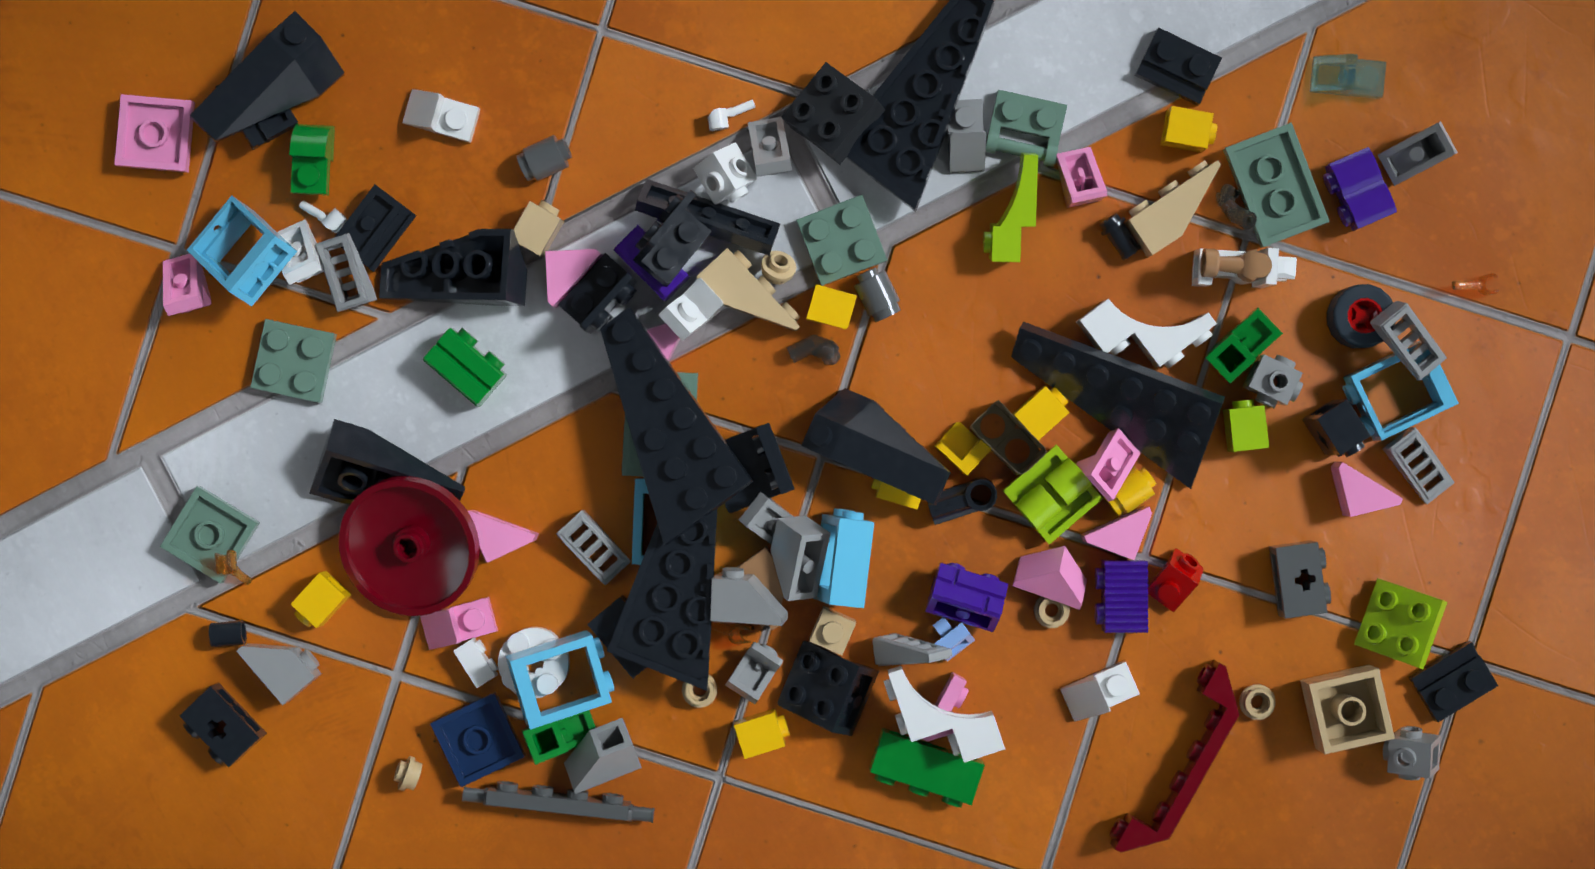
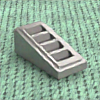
M350 233L315 244L337 312L377 300L373 285ZM344 247V254L331 257L329 251ZM348 260L350 267L337 271L335 264ZM352 274L354 281L343 284L341 277ZM357 288L359 294L349 297L347 291Z
M1393 302L1370 322L1378 335L1419 381L1447 359L1413 310L1405 302ZM1400 318L1402 319V320H1400L1396 325H1394L1392 328H1390V327H1391L1395 322H1397ZM1409 327L1412 331L1399 340L1398 336ZM1419 339L1421 343L1408 352L1406 349ZM1428 349L1431 354L1417 365L1414 360Z
M1409 427L1382 448L1425 504L1430 503L1455 483L1416 427ZM1413 443L1416 448L1403 458L1400 452ZM1422 454L1424 459L1413 468H1410L1408 463ZM1430 465L1433 468L1421 479L1417 478L1416 474L1426 466ZM1438 475L1441 481L1426 491L1423 486Z
M581 510L556 533L565 545L604 585L631 562L585 510ZM585 524L588 529L579 538L574 540L571 535L580 526ZM595 534L599 539L584 551L580 546ZM605 544L608 550L594 562L590 556ZM614 554L618 560L603 572L599 567Z
M897 633L874 637L872 641L875 664L878 666L931 663L948 659L952 656L950 648Z

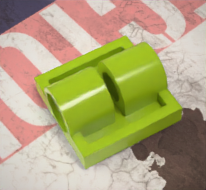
M1054 445L1029 471L1020 474L1002 490L1049 545L1103 499L1092 486L1090 480L1065 455L1058 445Z
M1377 578L1354 645L1424 669L1447 602Z

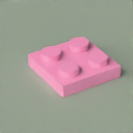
M121 94L115 165L118 167L189 173L193 120L190 118V115L194 111L195 102L191 100Z

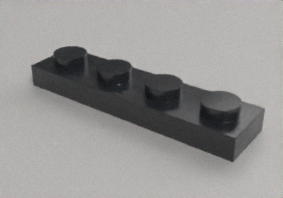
M646 179L637 199L635 211L658 218L677 194L684 198L688 192ZM697 195L685 208V210L712 231L709 236L755 252L770 255L780 223L721 203L714 204L712 200Z

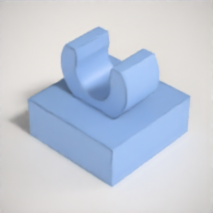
M942 617L933 624V627L942 637L934 644L952 650V656L946 659L947 662L975 641L963 623H960L953 629L948 621Z

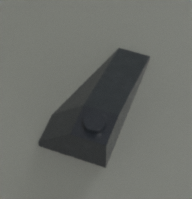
M294 11L260 42L192 112L190 118L215 142H218L251 128L264 119L276 114L278 116L294 106L319 98L345 72L321 36Z
M477 229L468 232V235L440 242L438 246L424 251L417 250L383 262L381 264L379 298L491 306H525L527 268L515 231L512 229Z
M846 388L815 413L801 444L802 447L934 505H937L951 473L924 446L920 445L908 434L902 425L886 413L881 405Z
M334 419L309 494L342 504H351L358 495L376 482L397 476H413L437 483L461 500L465 486L371 430Z

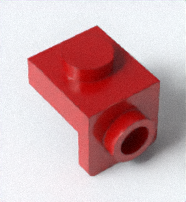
M1176 548L1171 553L1166 565L1148 584V595L1174 613L1199 585L1204 569L1196 558Z

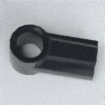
M977 477L969 482L944 489L937 505L927 502L934 524L937 525L977 511H986L992 508L996 503L997 490L993 482L984 477ZM977 485H986L991 490L989 500L985 503L973 501L970 495L971 490Z

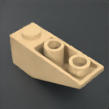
M1204 160L1187 172L1191 177L1189 180L1181 185L1176 180L1158 191L1162 198L1151 205L1145 200L1128 211L1132 218L1126 221L1125 225L1138 244L1141 245V249L1147 258L1183 235L1221 165L1218 160L1210 166Z
M728 248L725 249L696 276L697 279L701 278L723 301V306L793 331H797L800 328L796 323L800 318L797 312L787 302L781 306L772 297L776 290L763 276L757 280L749 272L748 269L752 264L739 250L733 254Z

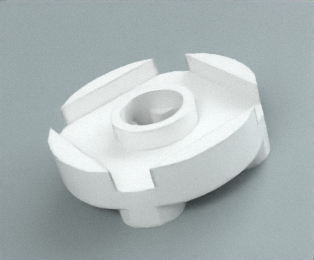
M528 627L511 635L503 644L498 657V670L503 684L516 694L505 656L557 640L559 637L554 632L542 627ZM568 652L542 660L544 661L543 668L539 667L535 672H530L529 666L526 665L536 698L552 694L565 681L570 667Z

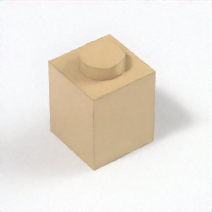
M543 200L540 201L539 205L529 201L514 228L518 244L544 258L545 251H548L564 223L561 218L557 217L560 210Z
M823 606L809 641L839 655H843L855 628L856 620Z

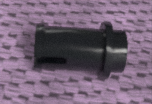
M1115 213L1100 224L1103 230L1101 235H1107L1120 254L1121 259L1125 260L1142 247L1124 224L1125 217L1120 218Z

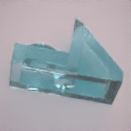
M1357 54L1314 56L1310 92L1380 99L1384 93L1386 62L1357 59Z

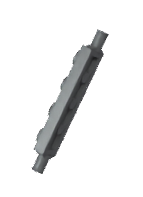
M497 781V786L491 785L490 788L485 789L464 787L462 802L483 803V805L625 820L629 822L636 820L653 823L655 808L634 806V804H631V801L623 800L624 795L603 793L602 798L588 796L589 792L586 790L575 794L573 789H568L567 794L553 792V787L546 785H533L532 790L520 789L518 788V783L510 781Z

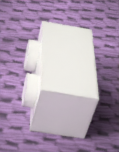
M472 638L453 652L476 688L498 675L496 672L498 667L492 658L488 659L484 653L486 648L482 641Z

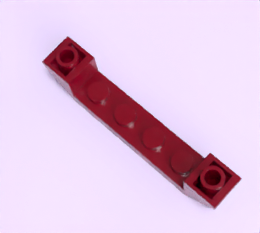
M1213 660L1211 665H1204L1196 682L1199 683L1197 691L1218 702L1220 706L1218 710L1212 709L1204 722L1206 731L1201 740L1196 739L1190 746L1186 755L1189 761L1183 772L1178 770L1173 776L1169 785V789L1172 790L1166 802L1161 801L1153 812L1151 818L1154 821L1153 825L1150 826L1129 813L1126 814L1124 819H1117L1109 836L1113 838L1110 844L1120 853L1170 839L1239 717L1227 668L1216 660Z

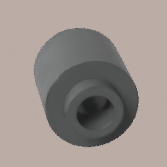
M555 135L523 148V153L517 155L519 166L528 181L535 178L539 181L568 168L567 160L572 158L564 138L558 140Z
M874 267L857 276L859 283L854 285V288L868 316L872 315L875 322H879L901 310L897 303L900 299L885 270L878 272L877 268Z

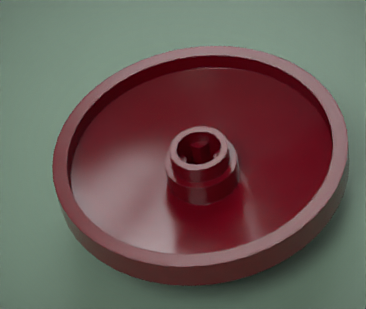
M397 476L376 482L358 495L350 504L343 516L339 531L340 557L349 579L365 598L378 607L392 613L406 616H422L448 607L468 588L478 568L480 555L479 538L469 512L451 492L427 479L413 476Z

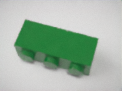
M882 727L869 770L875 774L874 779L881 783L894 786L895 782L898 781L908 784L910 792L928 797L929 792L943 796L942 802L962 808L963 803L972 805L985 764L983 760L978 758L964 763L961 754L954 756L951 749L923 740L911 742L908 735H901V733Z

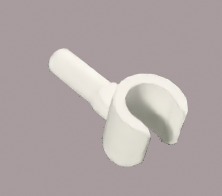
M750 100L732 108L714 109L708 116L710 131L728 129V117H734L755 108L754 101Z
M304 200L299 205L300 209L316 217L326 228L334 233H338L348 220L336 208L326 215L323 211Z

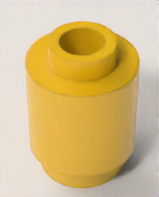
M1133 466L1114 500L1107 501V503L1117 516L1124 512L1128 514L1155 495L1152 487L1156 485V482L1145 467L1138 470Z

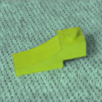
M1021 153L1018 178L1011 200L998 223H990V232H984L983 253H989V259L992 262H1020L1021 227H1036L1038 154Z

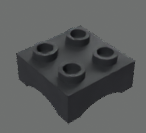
M825 62L781 117L791 129L809 140L841 165L858 137L869 125L878 120L885 109L878 99Z

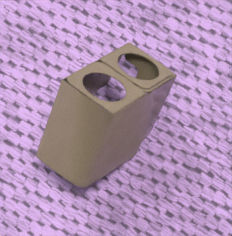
M999 400L994 402L969 427L1015 475L1024 474L1029 471L1046 454L1045 447ZM988 414H997L1005 422V430L998 438H988L981 432L980 423ZM1013 439L1024 440L1030 448L1027 460L1019 464L1012 463L1005 455V447Z

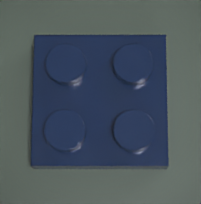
M496 692L430 723L460 787L526 756Z

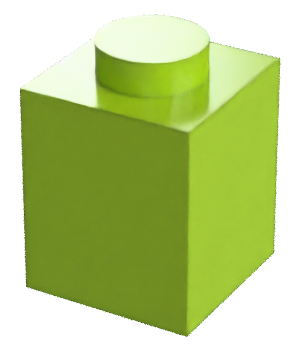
M1253 399L1233 401L1232 409L1223 410L1227 452L1269 448L1265 405L1254 406Z

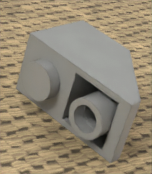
M623 718L590 730L564 762L575 794L642 768Z

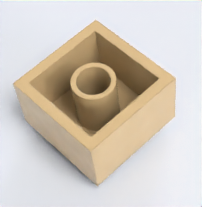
M1364 665L1300 680L1315 748L1323 754H1329L1395 739L1379 668L1372 665Z

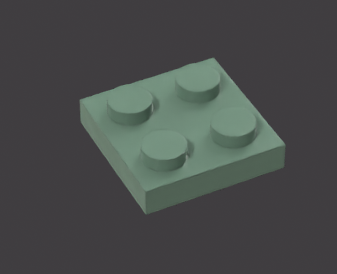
M863 195L796 220L821 286L888 261Z
M265 319L250 388L322 403L337 334Z
M196 486L160 547L221 584L226 580L260 522L205 488Z

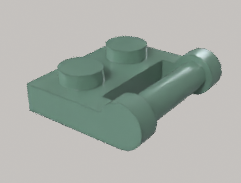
M998 89L986 140V152L995 154L996 151L1017 156H1020L1021 153L1038 154V160L1043 161V165L1054 167L1067 105ZM1000 129L1047 138V146L1041 147L999 137Z

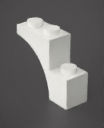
M1109 299L1104 300L1076 321L1096 349L1117 355L1131 344L1127 339L1131 336L1155 368L1161 367L1164 364L1167 369L1184 357L1181 351L1188 345L1193 343L1197 347L1213 335L1210 329L1217 324L1208 312L1179 326L1159 327L1147 325L1122 313Z
M901 666L888 670L890 679L883 682L889 700L897 699L901 713L896 714L895 717L901 735L909 734L911 742L953 729L954 733L947 736L954 756L961 754L964 763L1005 749L992 711L978 714H960L946 711L924 699L909 683Z

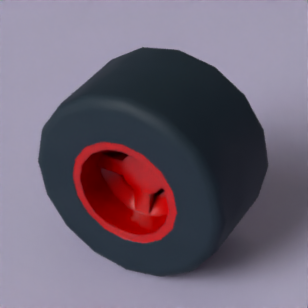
M1370 284L1354 285L1339 291L1330 301L1326 312L1327 326L1331 335L1340 344L1350 348H1369L1384 342L1370 322L1390 306L1393 301L1381 288Z

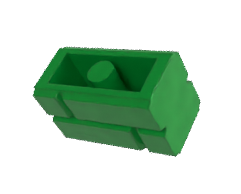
M449 328L437 341L436 345L425 355L423 361L476 407H480L506 378L507 374L501 370L505 364L492 352L488 351L484 355L475 347L478 340L464 328H461L459 332Z

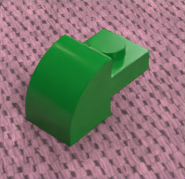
M295 125L289 156L292 157L291 193L329 196L330 162H333L335 126Z
M1257 307L1233 330L1228 331L1211 348L1205 358L1231 383L1283 333Z
M590 710L533 729L526 727L522 730V734L534 765L577 747L590 730L595 729L596 726Z

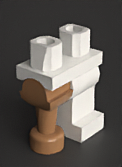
M1200 248L1194 251L1192 286L1212 285L1213 278H1228L1241 285L1252 283V288L1273 286L1277 282L1295 279L1297 259L1296 257L1279 256V248H1266L1260 251L1255 249L1247 252Z

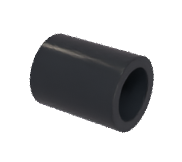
M237 620L210 623L209 640L211 647L245 645L247 641L245 622Z

